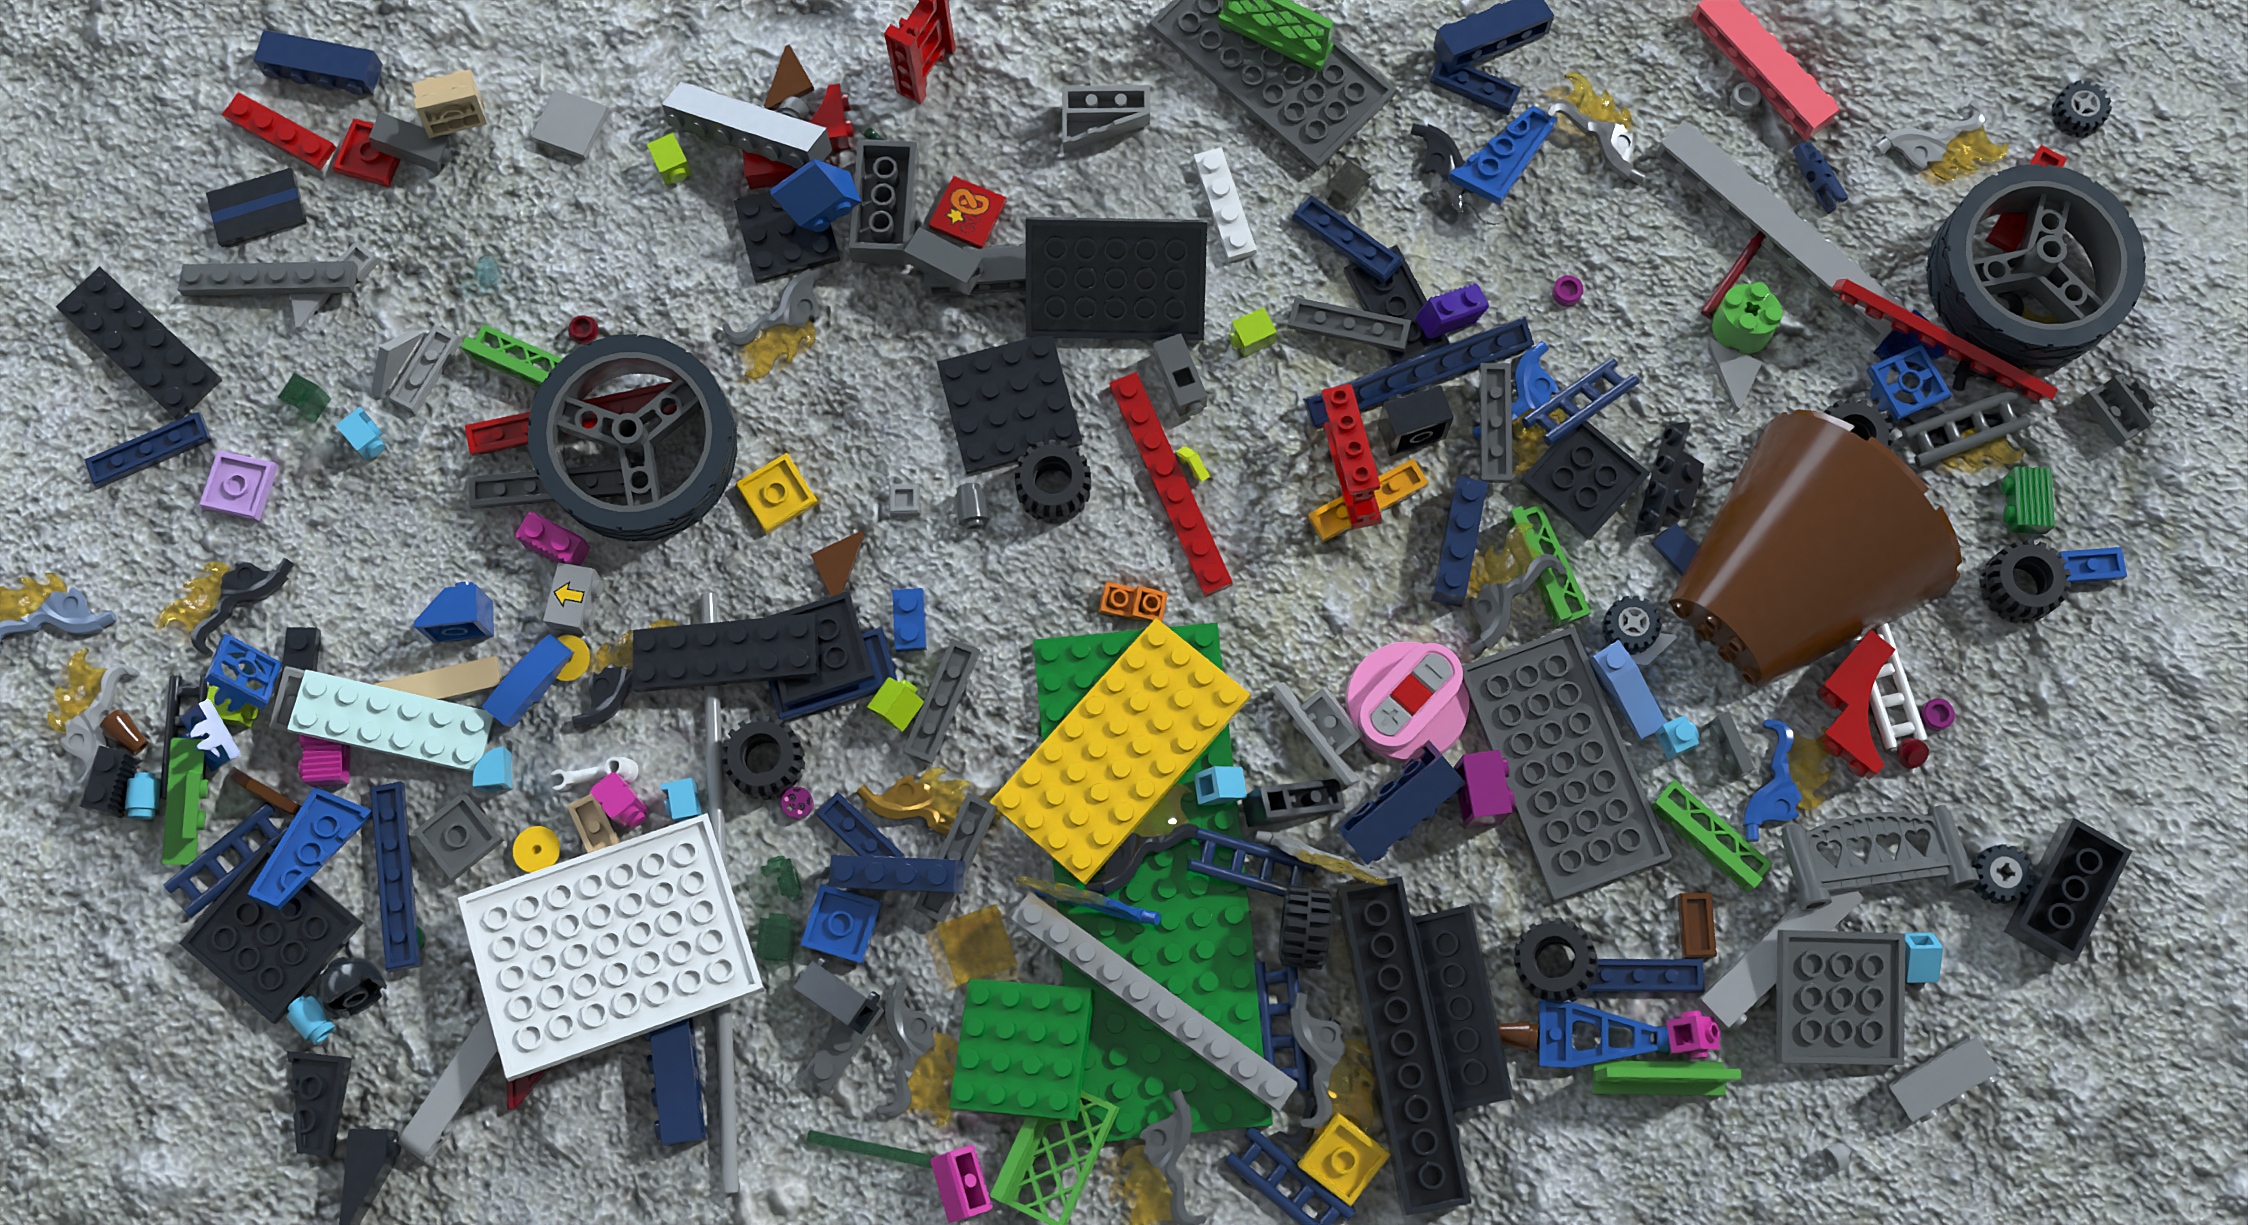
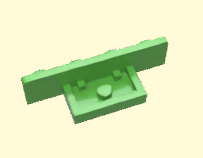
M173 738L171 740L162 855L163 864L188 865L197 858L199 830H205L206 811H200L201 799H207L208 780H203L205 751H196L195 747L206 739Z

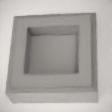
M357 240L336 260L354 261L358 266L356 279L359 282L381 262L377 256Z
M889 484L890 516H920V484Z

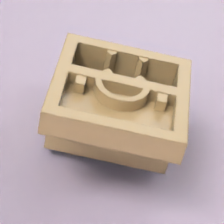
M471 69L454 71L449 75L436 78L428 77L420 82L412 83L416 96L414 98L415 107L429 138L487 125L483 110L485 109L483 99Z

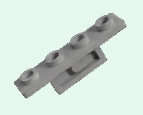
M1284 682L1274 684L1271 690L1275 693L1273 696L1275 702L1283 710L1287 709L1293 716L1292 722L1300 733L1307 734L1313 742L1311 746L1314 752L1321 759L1328 761L1332 767L1331 773L1335 779L1341 784L1345 783L1347 786L1357 783L1360 780L1341 755L1363 738L1364 735L1330 691L1323 687L1304 704H1301Z

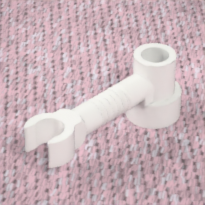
M611 757L606 761L605 765L567 772L555 770L551 775L563 776L564 781L561 785L552 788L564 792L578 783L601 779L611 772H616L627 783H631L638 775V766L636 762L626 757Z

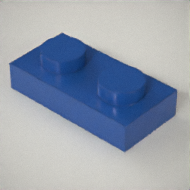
M2122 547L2061 551L2056 555L2059 559L2063 557L2067 562L2063 567L2064 569H2070L2071 576L2066 580L2070 581L2071 584L2123 580L2127 577Z
M923 588L892 590L895 651L927 650Z

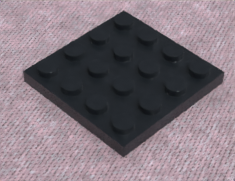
M1035 336L937 361L966 474L1017 462L1020 456L1026 457L1025 450L1029 447L1033 450L1037 449L1036 443L1043 441L1044 445H1049V440H1056V445H1061V442L1065 441L1068 442L1069 448L1083 445L1053 336Z
M267 843L179 944L267 1020L277 1024L288 1011V1006L305 992L364 922L312 879L279 911L249 899L248 892L275 850L274 847Z

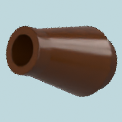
M119 709L110 713L100 723L104 736L129 750L133 755L139 754L149 743L143 737L129 714L123 713Z
M1530 1021L1498 1024L1503 1046L1528 1053V1050H1537L1538 1024H1530Z

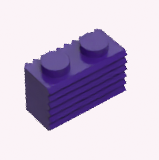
M1473 283L1463 288L1459 287L1458 290L1454 289L1448 293H1440L1439 296L1435 295L1434 298L1430 297L1416 315V319L1426 337L1431 339L1477 323L1479 318L1489 308V303L1479 285Z

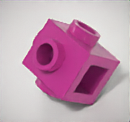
M1689 1011L1681 1013V1018L1666 1021L1672 1054H1688V1059L1693 1060L1707 1058L1708 1051L1720 1050L1718 1042L1720 1031L1714 1017L1701 1016V1011Z

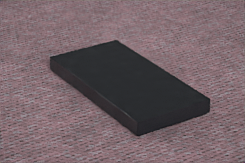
M1398 245L1388 249L1403 258L1402 265L1384 284L1354 263L1344 267L1343 271L1364 311L1411 320L1412 325L1405 352L1384 348L1392 364L1450 344L1446 334L1431 339L1427 338L1419 325L1416 315L1425 305L1427 299Z

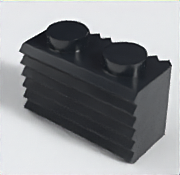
M99 745L79 807L97 814L117 818L124 817L123 812L126 811L127 779L135 777V773H138L137 769L140 768L139 763L142 760L125 750Z

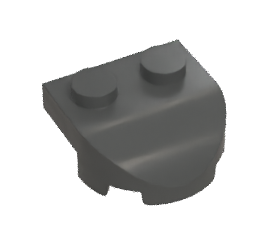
M2123 374L2113 376L2106 383L2090 390L2081 397L2089 412L2097 418L2107 435L2113 439L2117 446L2137 436L2157 419L2153 415L2152 409L2156 406V401L2151 392L2140 381L2131 383L2124 380L2125 375Z

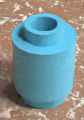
M140 772L135 773L134 778L127 779L125 810H128V818H155V812L159 811L161 780L155 779V774Z
M301 996L294 1000L287 1008L290 1011L286 1016L287 1020L306 1041L311 1040L314 1045L326 1039L336 1028L332 1023L333 1019L327 1018L319 1002L313 996L307 998Z

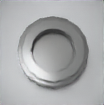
M1749 82L1737 84L1730 95L1732 107L1742 113L1753 111L1761 99V92L1758 87Z

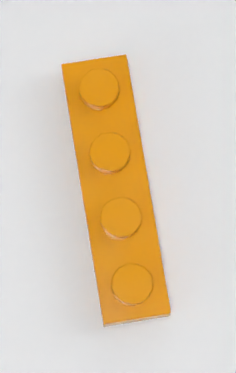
M1414 458L1378 476L1380 489L1374 490L1379 511L1381 512L1428 487L1429 482ZM1342 496L1308 514V519L1322 542L1351 528Z

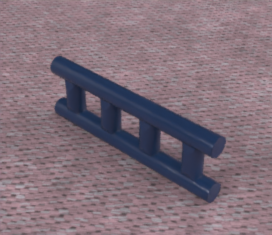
M1610 357L1522 418V423L1528 429L1536 423L1548 432L1543 436V440L1548 446H1551L1638 385L1639 378L1635 374H1631L1625 379L1613 371L1618 367V363L1613 357ZM1602 377L1614 386L1604 394L1591 386ZM1579 393H1582L1592 401L1581 410L1569 401ZM1558 408L1570 416L1560 425L1548 417L1549 414Z
M269 802L264 803L163 884L169 893L172 894L180 888L189 898L191 903L183 908L189 917H194L225 892L267 843L276 849L289 826H285L279 831L273 825L268 816L275 809ZM258 826L269 840L253 852L242 837ZM232 846L243 861L227 872L216 858ZM206 867L217 882L201 893L190 879Z
M1197 828L1194 839L1204 842L1200 861L1192 858L1189 860L1187 871L1284 897L1288 885L1271 881L1275 862L1292 867L1289 885L1302 886L1304 872L1314 873L1317 864L1303 861L1283 851ZM1216 846L1233 850L1230 869L1212 864ZM1246 854L1263 859L1259 877L1242 873Z
M1254 962L1264 1059L1276 1067L1274 1049L1293 1048L1295 1068L1279 1070L1294 1081H1297L1298 1091L1310 1090L1307 1054L1298 1046L1293 1033L1292 1035L1272 1036L1271 1017L1290 1015L1295 993H1300L1298 968L1285 966V970L1266 972L1265 962ZM1286 983L1288 1002L1269 1004L1267 985Z
M1251 1127L1244 1135L1252 1143L1239 1158L1231 1152L1224 1161L1225 1164L1299 1225H1333L1339 1215L1349 1221L1355 1213L1352 1207L1299 1168L1295 1160L1254 1127ZM1262 1151L1277 1163L1266 1179L1250 1167ZM1287 1173H1290L1303 1184L1292 1200L1276 1189ZM1313 1194L1329 1206L1318 1222L1302 1210Z

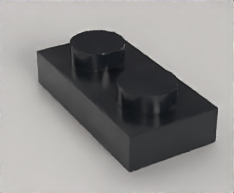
M286 627L281 679L286 666L317 672L321 630L319 628Z

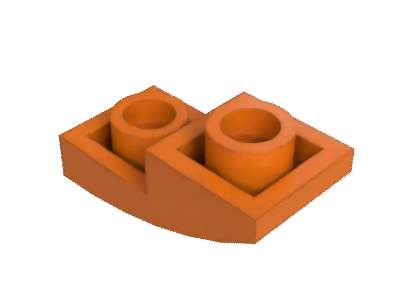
M1106 581L1103 585L1098 613L1144 622H1152L1157 618L1162 622L1168 593L1142 586L1133 588Z

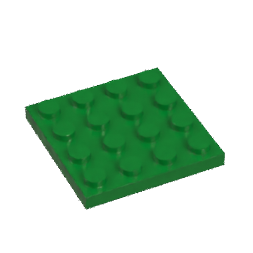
M969 979L949 1108L958 1111L1077 1122L1095 991L1092 988Z

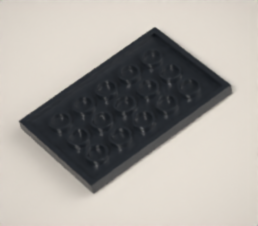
M1026 217V337L1053 336V338L1163 340L1181 333L1184 340L1204 341L1207 220Z

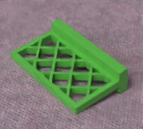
M1224 0L1223 10L1218 17L1219 24L1318 72L1321 71L1333 50L1334 43H1331L1334 21L1290 0H1265L1269 4H1266L1263 0H1251L1255 5L1251 4L1249 0Z
M1604 1061L1591 1064L1592 1094L1725 1096V1084L1742 1079L1741 1069H1724V1062Z
M1081 1090L1078 1115L1082 1114L1087 1130L1073 1136L1070 1135L1066 1121L1026 1117L990 1197L1048 1225H1067L1120 1108ZM1083 1099H1085V1100H1087V1101H1089V1102H1091V1103H1090V1104H1087V1105H1084ZM1098 1106L1107 1109L1108 1113L1103 1123L1092 1127L1087 1111ZM1061 1122L1065 1139L1050 1145L1046 1134L1051 1126ZM1099 1131L1097 1137L1095 1138L1094 1133ZM1089 1135L1092 1148L1089 1154L1078 1158L1073 1142ZM1068 1144L1073 1161L1057 1167L1052 1150ZM1047 1153L1051 1170L1036 1176L1033 1168L1034 1160L1036 1157ZM1075 1166L1078 1179L1075 1185L1064 1189L1059 1172ZM1054 1175L1059 1192L1043 1198L1038 1181ZM1032 1184L1037 1201L1027 1205L1016 1202L1021 1189ZM1061 1197L1064 1210L1059 1221H1056L1049 1217L1045 1203ZM1039 1206L1041 1213L1033 1210V1208Z

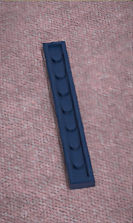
M1522 316L1337 386L1351 384L1358 408L1362 410L1386 401L1391 396L1405 394L1422 386L1477 367L1480 363H1487L1533 346L1534 342L1526 317ZM1322 391L1303 398L1312 427L1329 422Z

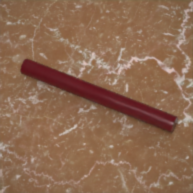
M1759 231L1751 239L1700 312L1709 319L1712 317L1725 294L1733 287L1761 247V242L1766 236Z

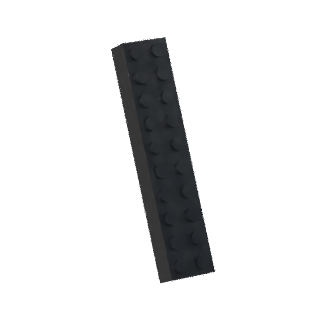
M1398 876L1339 887L1336 897L1388 1150L1391 1154L1390 1159L1402 1216L1472 1204L1403 877Z

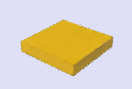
M787 453L735 483L766 535L819 504Z
M1337 1112L1297 1164L1299 1168L1351 1207L1391 1154Z

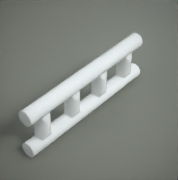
M1886 623L1877 629V635L1896 650L1887 660L1888 663L1883 665L1876 679L1892 675L1898 693L1881 696L1875 680L1869 703L1885 750H1890L1898 747L1895 739L1897 737L1912 734L1914 739L1926 741L1928 738L1889 625ZM1861 637L1849 643L1852 650L1860 642ZM1902 704L1908 722L1891 726L1885 708Z

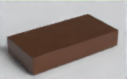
M1712 893L1677 894L1682 958L1717 957Z

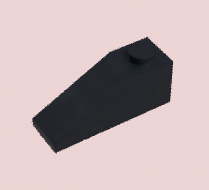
M1336 779L1262 786L1247 793V798L1241 800L1247 827L1273 825L1345 809L1340 784Z
M349 1129L339 1225H360L393 1169L396 1157L400 1155L401 1146L398 1144L400 1138L398 1137V1131L390 1129Z

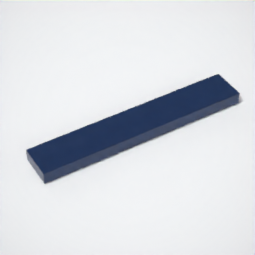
M399 781L370 787L385 970L389 973L421 967L405 784Z

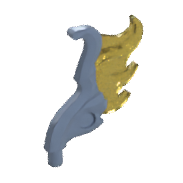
M45 573V576L50 579L48 585L40 584L29 577H20L18 580L24 583V587L20 590H10L0 586V642L5 636L10 634L40 631L45 624H52L71 634L86 635L104 631L103 627L117 621V617L112 610L99 616L93 615L89 611L83 594L74 587L70 588L67 593L65 581L54 573Z

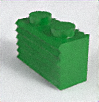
M2014 467L2003 477L2001 484L2002 493L2007 498V505L2003 511L2004 523H2008V532L2047 534L2055 527L2051 468Z

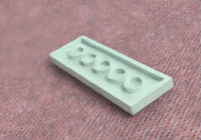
M305 670L287 730L295 734L473 773L476 764L485 753L495 717L482 709Z

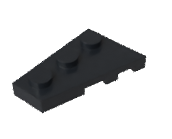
M287 1051L288 1062L292 1064L293 1079L290 1080L291 1092H294L296 1111L293 1113L296 1152L299 1154L333 1157L352 1058Z

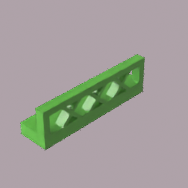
M483 324L475 340L466 336L460 346L469 358L537 388L541 387L549 372L533 366V363L545 359L550 362L553 369L562 360L560 357ZM490 335L498 339L500 348L494 349L483 343L487 336ZM520 348L524 350L526 359L519 360L508 355L507 352Z
M1541 504L1526 510L1522 506L1510 510L1506 521L1528 568L1535 558L1544 555L1539 544L1540 541L1552 547L1553 556L1557 557L1567 569V573L1564 575L1566 582L1563 588L1559 587L1551 570L1555 568H1547L1535 581L1555 628L1589 616L1591 611ZM1537 515L1541 524L1538 534L1534 533L1528 517ZM1568 585L1570 586L1572 592L1567 590ZM1564 596L1576 600L1580 611L1572 614Z
M1675 779L1652 803V811L1746 893L1757 887L1763 880L1762 876L1773 865L1771 861ZM1673 790L1684 798L1685 810L1681 809L1668 797ZM1690 804H1691L1696 810H1690ZM1702 814L1708 819L1709 831L1696 822L1691 815ZM1715 826L1721 831H1715ZM1727 835L1733 841L1734 852H1731L1717 840L1716 836ZM1739 847H1741L1745 852H1740ZM1740 857H1752L1762 866L1755 872Z

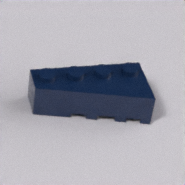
M1430 740L1421 747L1425 752L1418 759L1413 760L1409 758L1401 766L1404 770L1397 780H1387L1377 792L1378 798L1374 802L1371 799L1367 800L1338 828L1344 839L1367 865L1372 861H1378L1383 858L1392 844L1397 840L1402 841L1412 833L1415 825L1421 820L1426 821L1436 813L1439 805L1445 800L1454 799L1461 792V787L1466 784Z

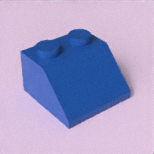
M816 159L811 160L770 190L775 200L800 227L814 232L826 230L833 221L849 214L852 208L861 203L849 171Z
M458 582L455 584V587H446L437 595L414 621V627L432 643L494 637L493 601L476 584L472 582Z

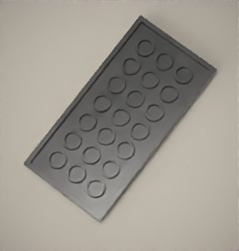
M1172 0L1149 22V28L1317 171L1396 95L1397 89L1333 36L1331 37V43H1334L1333 50L1321 71L1318 72L1219 24L1218 17L1223 10L1224 0Z
M1574 626L1462 665V680L1490 751L1501 750L1502 759H1507L1509 777H1506L1508 790L1512 789L1514 793V810L1552 902L1672 858Z

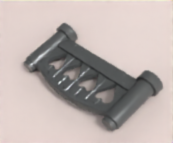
M1938 805L1928 809V816L1898 812H1875L1840 818L1806 832L1804 829H1801L1800 824H1790L1781 829L1782 843L1799 892L1796 895V900L1801 911H1812L1829 905L1832 902L1829 893L1831 891L1944 877L1948 891H1960L1979 884L1980 879L1976 868L1970 866L1950 810H1947L1946 805ZM1917 831L1926 833L1928 842L1924 856L1905 839V833L1908 832L1913 835ZM1888 835H1894L1897 837L1899 845L1895 859L1876 843L1875 838L1877 836L1886 838ZM1862 838L1868 841L1870 848L1865 863L1846 846L1847 840L1857 842L1858 839ZM1830 842H1834L1840 847L1836 867L1817 851V844L1827 846Z

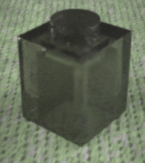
M1347 159L1327 184L1325 198L1333 208L1337 210L1342 209L1348 214L1369 189L1371 175Z

